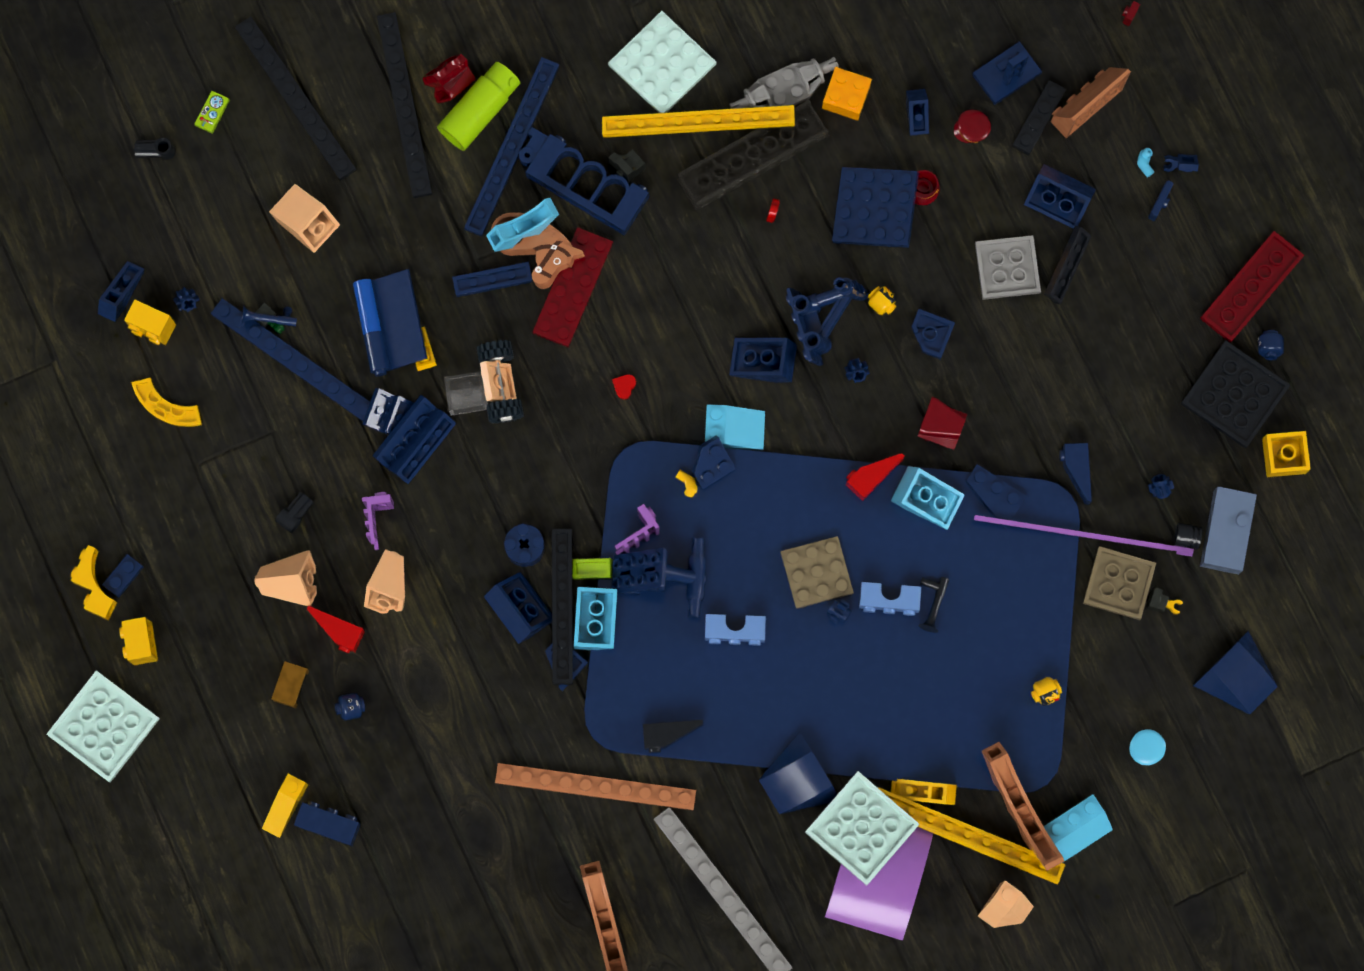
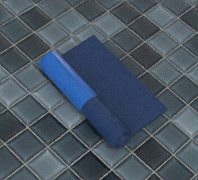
M409 269L375 280L362 279L355 281L353 288L371 374H375L377 377L387 374V371L427 359Z

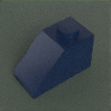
M925 89L906 91V108L910 136L929 134L928 97Z

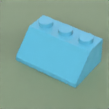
M577 587L574 649H614L617 589Z
M1091 795L1044 826L1063 856L1064 861L1113 830L1105 811L1094 795Z

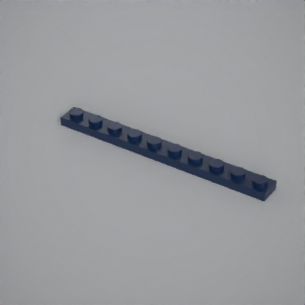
M541 57L464 227L466 231L483 237L517 162L519 152L527 140L528 132L536 120L560 67L558 63Z
M223 298L211 312L213 317L355 417L364 421L370 404L367 399L254 320L245 321L241 325L243 312Z

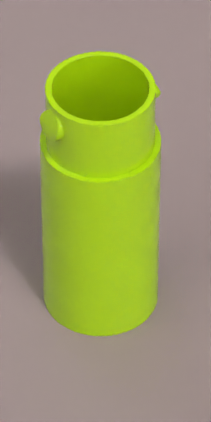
M495 62L484 76H480L439 123L437 129L450 143L458 149L465 151L508 102V97L521 84L520 80L506 66Z

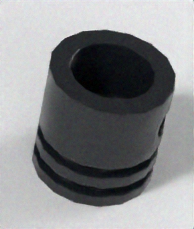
M1178 522L1174 535V546L1185 548L1190 546V549L1195 547V550H1198L1202 537V527L1199 526L1197 528L1195 525L1193 527L1190 524Z

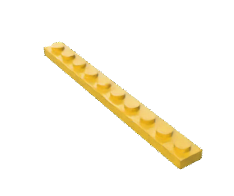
M794 105L602 117L603 138L795 126Z
M878 787L879 790L919 823V828L1058 885L1065 867L1064 863H1060L1046 871L1032 850Z

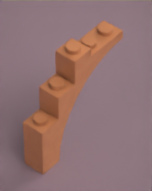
M997 742L982 750L993 783L1002 794L1007 810L1017 823L1021 837L1028 848L1034 852L1046 871L1064 862L1063 856L1033 809L1004 747L1000 742Z
M600 861L581 865V874L606 970L628 971Z

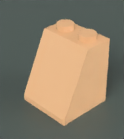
M296 184L269 211L280 225L313 253L340 226L325 205Z

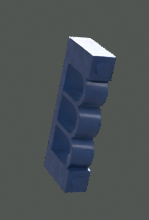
M550 134L526 170V177L625 236L649 199L648 189L641 184L635 185L634 183L629 187L627 180L619 175L607 176L605 168L600 163L595 161L584 163L583 157L577 149L567 148V143H565L566 141L562 137ZM573 157L579 161V167L566 187L550 178V175L561 159ZM594 170L599 172L603 178L588 201L572 190L585 172ZM618 184L626 192L613 214L595 205L607 186Z

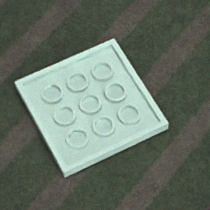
M661 11L608 62V65L658 113H667L716 65V61Z
M95 671L46 735L111 783L160 718L98 671Z
M858 771L805 833L867 886L919 826V823Z

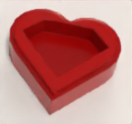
M773 198L767 222H774L780 200Z
M628 374L612 379L617 396L622 400L628 399L631 396V390L636 386L635 377Z

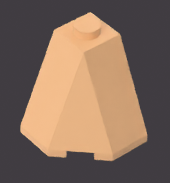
M386 549L367 584L364 607L381 614L388 613L392 609L396 612L402 611L405 601L404 556Z
M310 550L260 567L255 576V585L259 588L261 595L311 606L317 594L316 585H313V574H316V565Z
M1003 881L996 888L978 917L993 928L1021 924L1034 906L1021 891L1007 881Z

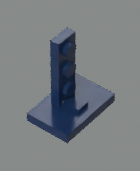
M1019 41L973 72L972 75L993 104L996 105L1039 76L1042 71Z

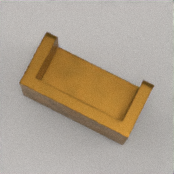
M284 661L271 699L274 702L297 708L296 701L305 675H308L309 670Z

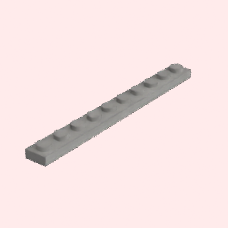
M667 808L654 819L656 824L769 971L791 970L792 966L671 808Z

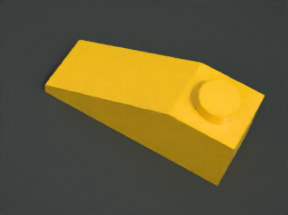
M287 774L264 822L263 830L279 838L281 837L308 787L306 782Z
M897 779V781H892L891 793L911 801L955 805L957 785Z

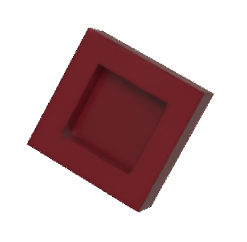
M1133 1L1131 7L1126 6L1122 14L1125 17L1123 24L1130 26L1141 4Z

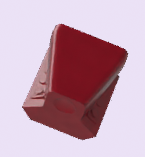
M462 54L449 57L422 78L424 85L435 88L434 97L438 104L451 101L476 80L468 67V59Z
M932 397L918 437L923 438L925 441L937 443L944 448L954 450L967 414L952 409L939 399Z

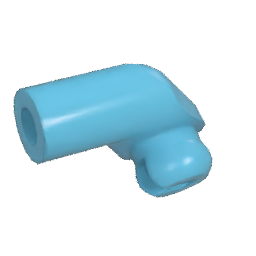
M1150 148L1141 150L1137 160L1138 167L1147 178L1155 173L1149 165L1150 158L1153 155Z

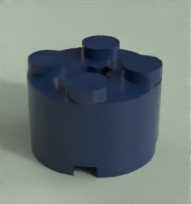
M520 524L513 527L505 537L504 547L506 554L515 565L521 567L533 566L542 559L545 543L542 534L535 527ZM528 542L529 548L524 547L521 549V543L525 544Z

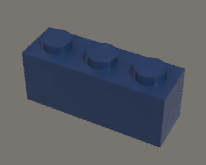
M308 801L307 804L302 802L294 826L353 846L361 825L359 822H356V817L348 814L342 817L338 815L339 811L327 807L325 811L320 809V804Z

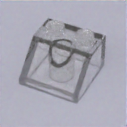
M481 371L444 377L448 408L451 416L487 410L488 401H486Z

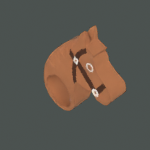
M505 213L493 222L491 230L495 225L511 221L525 213ZM550 224L539 235L525 237L513 248L500 251L509 256L536 255L537 267L532 272V279L540 289L549 288L559 272L568 267L572 268L575 259L585 256L582 250L572 247L569 240Z

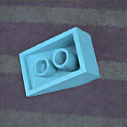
M707 405L705 442L717 435L724 448L764 450L765 411L727 405Z
M908 466L891 501L905 510L948 530L965 495L924 470Z

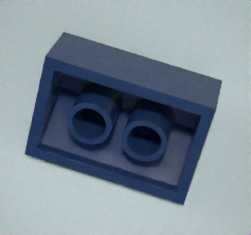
M1044 164L1024 205L1074 229L1075 226L1079 225L1096 189Z
M521 572L496 584L484 596L518 644L531 638L552 622L551 612Z

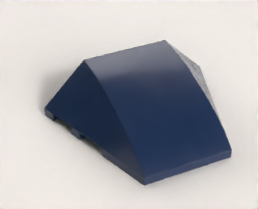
M1249 631L1193 685V687L1201 689L1249 715L1278 687Z
M800 732L759 779L779 814L831 803L838 795Z

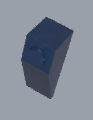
M127 261L100 297L98 314L116 322L126 308L145 269Z
M1088 443L1064 444L1062 450H1059V460L1063 461V467L1084 504L1089 505L1092 500Z

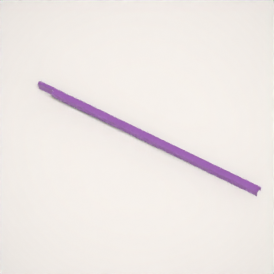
M974 515V520L1177 551L1176 554L1192 557L1194 549Z

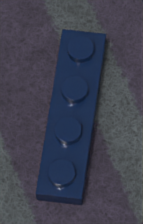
M529 262L452 277L456 297L533 282Z

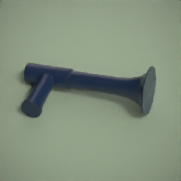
M244 305L241 325L248 320H257L296 327L297 318L291 317L292 309L290 307L283 309V316H274L251 312Z

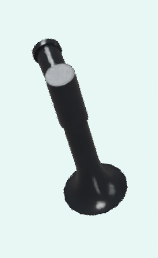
M922 577L920 585L935 589L936 593L925 623L918 625L921 629L932 633L939 632L935 627V620L949 579L941 577L938 583Z

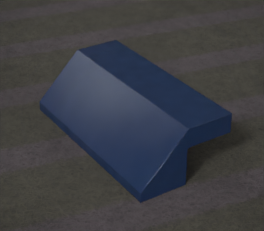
M420 395L373 454V457L406 484H409L456 425V422L445 412L436 408L424 396Z

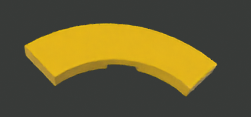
M151 378L131 382L140 403L159 420L182 427L202 425L197 405L180 406L166 401L156 391Z

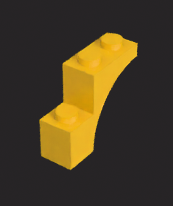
M88 545L80 554L78 567L75 566L71 572V581L91 591V594H87L84 599V609L109 621L117 602L109 598L101 590L95 574V562L99 551Z

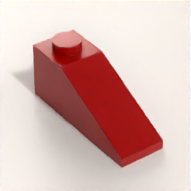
M901 453L860 467L857 471L852 470L846 477L848 479L846 486L863 501L903 461L905 456Z
M311 606L307 607L309 613L336 645L339 646L338 649L347 654L350 651L356 652L365 632L363 628Z

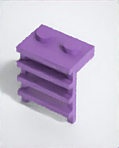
M386 492L375 493V496L362 498L367 508L363 509L368 521H365V526L370 531L366 533V537L371 544H374L375 550H379L375 511L394 509L393 499Z
M643 504L637 508L638 516L645 527L615 545L617 549L615 553L617 555L623 552L630 553L629 548L633 545L638 548L641 540L645 539L647 542L649 535L655 533V535L659 534V526L655 521L656 515L650 506L646 508Z

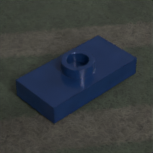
M1166 181L1148 219L1155 221L1161 208L1166 209L1170 198L1167 196L1174 184L1173 182Z

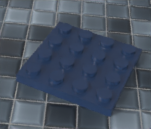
M842 167L832 242L838 244L909 248L919 176L918 171Z

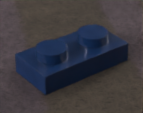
M127 554L102 585L119 598L144 567Z

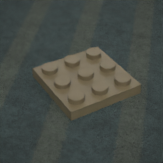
M838 536L780 552L796 609L854 594Z
M1099 546L1083 604L1141 620L1156 563Z

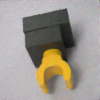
M1156 587L1152 589L1146 606L1147 609L1162 613L1167 608L1173 614L1180 613V611L1174 609V604H1183L1181 600H1168V596L1162 595V589Z

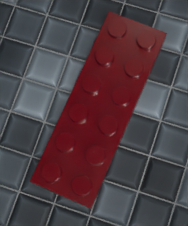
M578 227L571 245L582 250L585 256L575 259L572 268L568 267L556 276L533 329V334L569 348L613 245V241Z
M1273 231L1200 319L1231 343L1303 258L1304 254Z

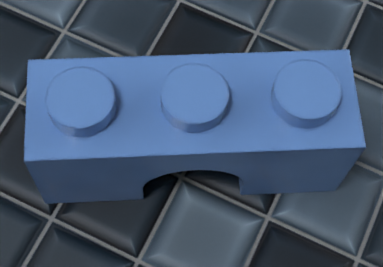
M861 583L859 608L863 609V612L874 613L875 610H883L884 614H895V611L903 612V615L915 616V613L920 611L921 587L901 585L899 597L895 600H888L881 593V583Z
M706 614L705 640L709 641V644H721V641H729L730 645H741V642H749V645L759 646L765 642L766 616H746L744 627L739 631H733L726 625V615Z

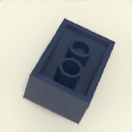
M735 338L729 375L768 382H792L797 345L788 338Z

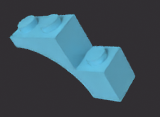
M546 198L527 213L511 221L495 225L486 236L495 252L511 249L522 238L539 235L559 213L551 198Z

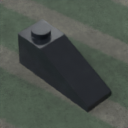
M703 720L643 724L645 750H649V753H660L661 749L667 748L702 727Z

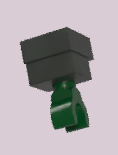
M265 303L255 312L276 316V313ZM257 321L264 327L269 324L279 335L285 328L280 324Z

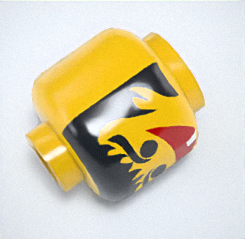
M879 286L876 287L868 296L869 306L879 315L885 313L889 315L897 307L895 305L897 297L885 286L881 288Z
M1051 677L1035 682L1033 684L1034 691H1031L1035 703L1039 702L1042 706L1058 701L1062 693L1057 679L1053 680Z

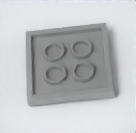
M1033 235L975 242L982 300L1041 293Z

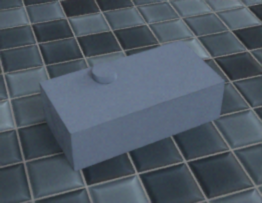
M1217 487L1214 490L1200 567L1238 575L1243 571L1257 494Z

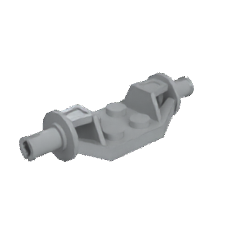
M832 57L820 64L813 58L808 62L788 65L758 79L749 89H744L745 98L730 103V108L795 106L810 99L819 85L825 82L824 74L833 71L835 67L839 68L838 63L835 62V57ZM817 77V79L813 81L810 85L808 84V81ZM762 101H766V103H767V104H764V105H757V106H756V103H759V102H762Z

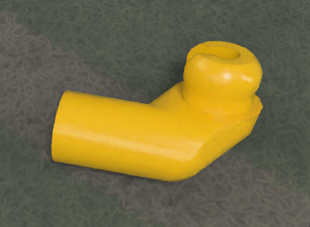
M680 469L675 478L685 483L686 490L684 494L687 497H693L698 490L696 480L693 476Z

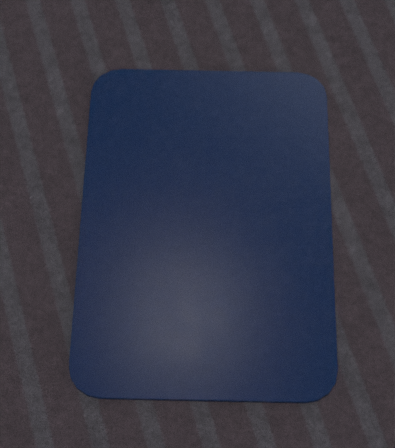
M660 441L637 442L625 448L614 460L609 475L601 558H611L614 560V555H617L615 553L617 551L615 545L645 527L637 512V508L644 504L646 508L650 506L655 513L659 534L655 535V533L649 535L647 542L645 539L641 540L638 548L633 545L629 548L630 553L666 548L668 551L667 564H671L673 567L688 569V558L692 555V538L705 539L703 556L706 559L705 573L707 579L704 588V599L701 601L700 618H688L689 600L686 598L687 583L666 581V590L664 592L645 590L641 591L640 595L617 594L614 649L590 651L584 707L586 726L592 738L602 747L623 754L769 768L800 732L825 774L853 777L859 771L864 777L870 779L890 781L904 779L954 784L959 788L999 791L993 783L982 750L1000 742L1009 755L1025 793L1034 792L1046 786L1055 776L1062 757L1079 536L1009 525L1004 529L1001 524L974 520V515L996 517L992 515L984 502L979 499L966 483L971 472L918 467L965 495L948 530L891 501L908 466L898 465L862 501L846 486L848 481L846 477L852 470L857 471L860 467L872 464V462L725 448L736 469L705 489H702L696 480L697 493L693 497H687L684 494L686 490L685 483L675 477L680 469L694 477L692 469L694 464H696L700 445ZM995 475L1027 496L1011 521L1079 531L1080 518L1078 506L1072 495L1062 486L1043 479ZM838 536L854 594L796 609L780 552ZM612 560V577H613V560ZM922 577L938 583L941 577L949 579L935 620V627L939 631L938 633L925 631L918 626L927 620L936 593L935 589L920 585ZM598 579L597 588L612 589V579ZM861 583H881V593L888 600H895L899 597L901 585L921 587L920 611L915 613V616L903 615V612L895 611V614H884L883 610H875L874 613L863 612V609L859 608ZM843 599L850 604L848 609L852 612L844 623L838 621L835 624L829 619L831 614L827 611L835 600L840 602ZM595 605V614H597V605ZM706 614L726 615V625L733 631H739L744 627L746 616H766L765 642L759 646L749 645V642H741V645H730L729 641H721V644H709V641L705 640ZM596 624L593 625V633H595ZM1046 677H1051L1053 680L1057 679L1062 689L1060 699L1047 706H1042L1039 702L1035 703L1031 695V691H1034L1033 684ZM703 720L702 727L667 748L661 749L660 753H649V750H645L643 724Z

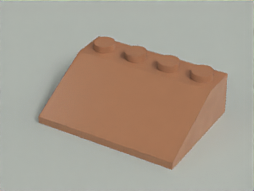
M1109 67L1106 71L1101 70L1094 77L1095 80L1091 84L1087 82L1080 89L1082 92L1077 96L1073 94L1066 101L1067 105L1063 108L1061 106L1052 113L1051 123L1065 138H1068L1123 90L1131 71L1129 69Z

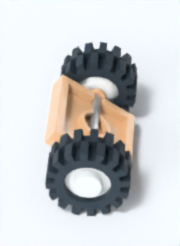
M492 341L491 343L486 342V344L477 346L486 401L492 402L486 406L489 422L505 423L524 417L521 400L516 398L511 364L501 363L514 358L511 341Z

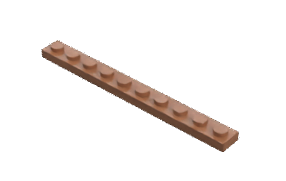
M498 763L495 784L692 811L694 810L696 790L501 763Z

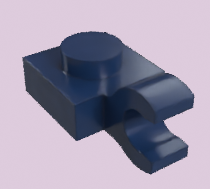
M1178 154L1177 157L1166 155L1165 162H1171V164L1163 165L1166 172H1171L1175 168L1183 172L1198 171L1199 167L1197 155Z

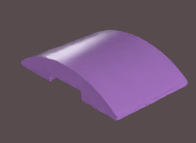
M917 827L867 886L840 864L825 917L903 940L923 875L933 833Z

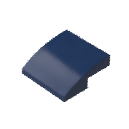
M375 388L362 425L389 435L414 402L401 396L390 394L380 388Z

